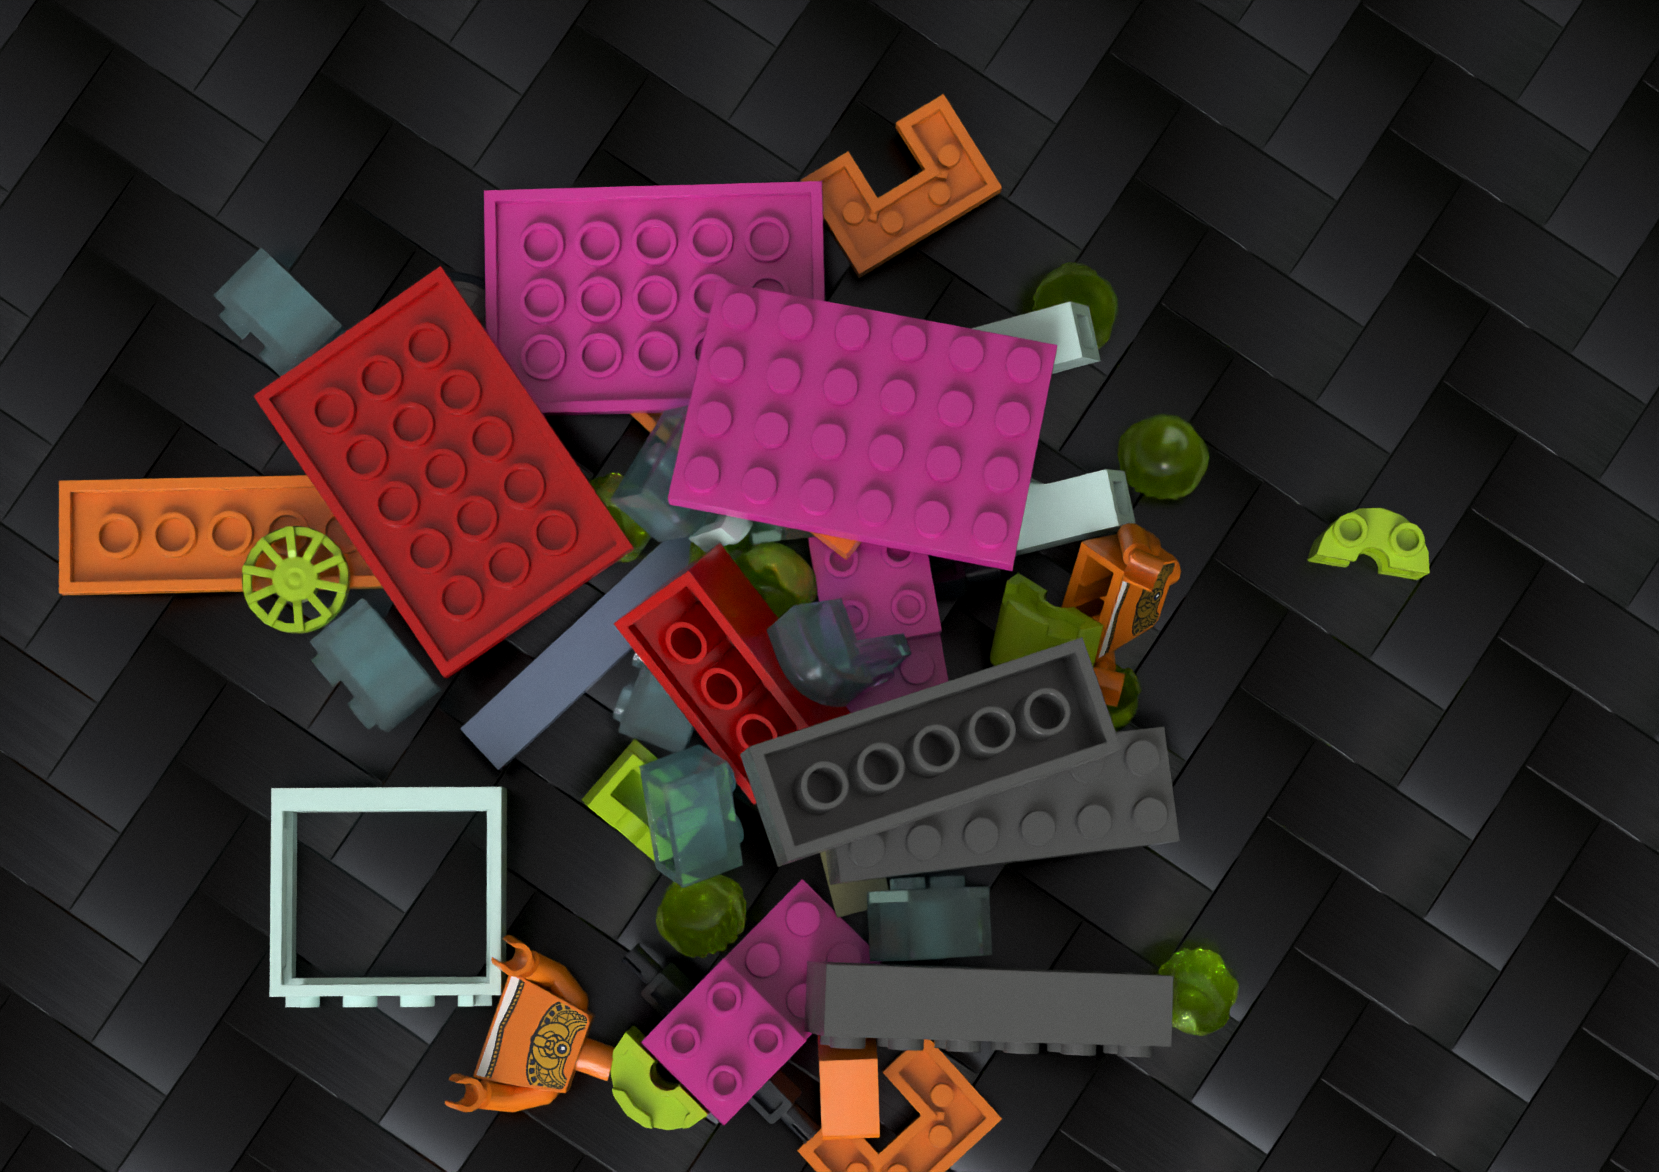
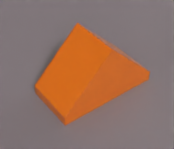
M818 1035L822 1140L880 1138L876 1038H866L865 1049H845L821 1045L820 1035Z

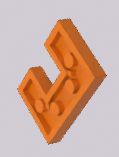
M944 94L896 122L895 128L919 164L922 172L879 198L875 195L849 151L801 179V182L822 181L823 221L858 278L1002 191L1001 184Z
M924 1039L923 1050H904L882 1070V1073L920 1113L882 1150L877 1152L865 1138L822 1140L821 1127L797 1151L816 1172H946L999 1123L1002 1118L939 1048H934V1043L931 1040Z

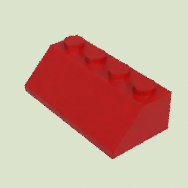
M718 543L687 565L613 623L753 804H756V800L740 756L742 752L750 746L851 713L721 543Z

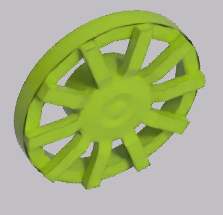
M285 526L262 537L251 549L242 567V589L249 608L263 623L286 633H307L325 626L341 611L349 594L350 570L342 550L328 536L308 527ZM295 536L312 538L303 557L297 556ZM286 538L288 558L283 560L270 545ZM322 543L334 556L314 565L311 563L312 558ZM263 551L277 565L274 570L255 567ZM338 565L340 570L339 583L321 580V572ZM255 575L272 579V585L254 592L252 577ZM319 589L337 592L334 602L329 608L316 596ZM277 593L280 597L268 615L257 601ZM309 601L321 616L304 623L302 603ZM287 602L293 603L295 623H284L277 620Z

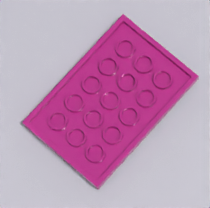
M822 181L484 190L486 331L544 416L687 412L717 281L825 301Z
M717 281L669 489V505L1013 571L1057 353V345Z

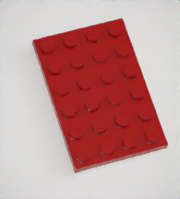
M441 266L254 395V398L444 678L452 676L635 549L460 291Z

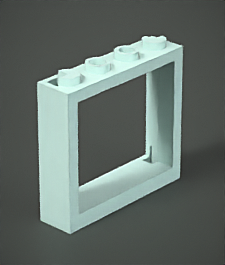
M504 787L271 788L269 997H286L285 1007L300 1008L320 1007V996H343V1007H377L378 996H400V1007L435 1006V995H458V1006H492V995H502L506 984V973L497 968L491 959L494 957L500 962H506V941L503 940V937L506 936L507 789ZM487 811L486 976L296 978L297 813Z

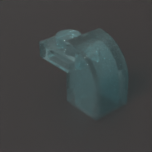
M842 598L794 605L767 629L778 663L789 682L804 696L825 706L844 707L866 688L887 682L895 675L893 669L912 654L904 633L857 640Z

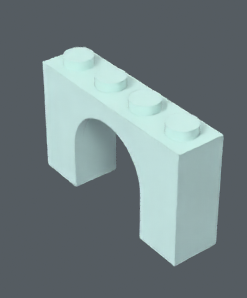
M1066 302L972 328L1057 345L1052 374L1101 361L1089 306L1075 302ZM1105 469L1048 484L1031 478L1016 556L1116 532L1122 525L1127 523L1136 524L1125 471Z

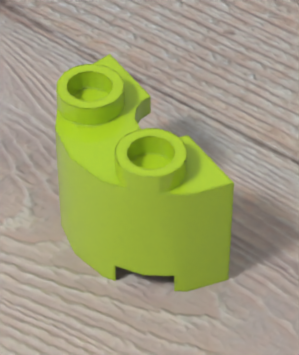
M1359 508L1339 517L1314 540L1307 558L1309 562L1346 568L1349 566L1350 561L1355 562L1359 554L1371 556L1376 561L1378 574L1418 580L1430 574L1429 551L1426 547L1422 530L1416 524L1410 523L1404 516L1384 508Z
M1017 573L1007 580L989 659L994 666L1083 637L1092 666L1094 667L1104 625L1075 607L1061 608L1049 604L1046 601L1047 590Z
M634 739L582 798V801L661 866L705 814L689 800L696 791L671 769L662 777L653 769L660 760L639 741Z
M633 1025L625 1032L613 1050V1061L610 1071L613 1083V1096L625 1114L645 1128L652 1129L654 1127L664 1130L690 1128L709 1115L710 1112L680 1082H669L662 1078L658 1071V1060L641 1044L646 1036Z

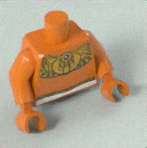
M1135 523L1122 525L1117 534L1089 539L1081 543L1061 607H1075L1104 625L1093 669L1106 705L1114 707L1118 706L1125 679L1124 673L1115 671V651L1155 625L1159 620L1169 586L1178 582L1181 575L1178 560L1161 548L1159 539L1153 533Z
M511 935L504 936L503 940L515 947L514 957L508 962H500L494 957L491 959L497 968L509 976L473 1077L481 1079V1081L479 1082L477 1079L459 1073L452 1074L449 1077V1081L464 1084L466 1092L460 1101L452 1102L445 1100V1104L462 1112H472L478 1108L517 1112L547 1105L557 1097L558 1093L569 1091L576 1071L608 1081L611 1074L612 1055L615 1047L588 1038L595 1014L588 1010L589 999L587 993L563 964L536 951H531L528 946Z

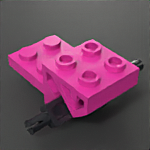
M817 537L808 538L814 579L783 584L780 586L781 595L763 599L778 618L785 617L787 626L821 621L834 691L848 710L853 713L948 682L940 637L942 629L937 601L967 595V585L1001 580V571L998 568L968 562L962 563V561L942 557L929 558L926 554L862 542L848 560H845Z
M802 879L697 986L674 963L671 962L662 968L639 943L621 961L647 984L641 991V995L664 1018L641 1044L722 1125H725L749 1102L770 1124H774L781 1118L806 1144L822 1126L796 1102L802 1096V1091L780 1068L812 1034L804 1031L807 961L880 964L883 959L841 917L837 918L836 912Z

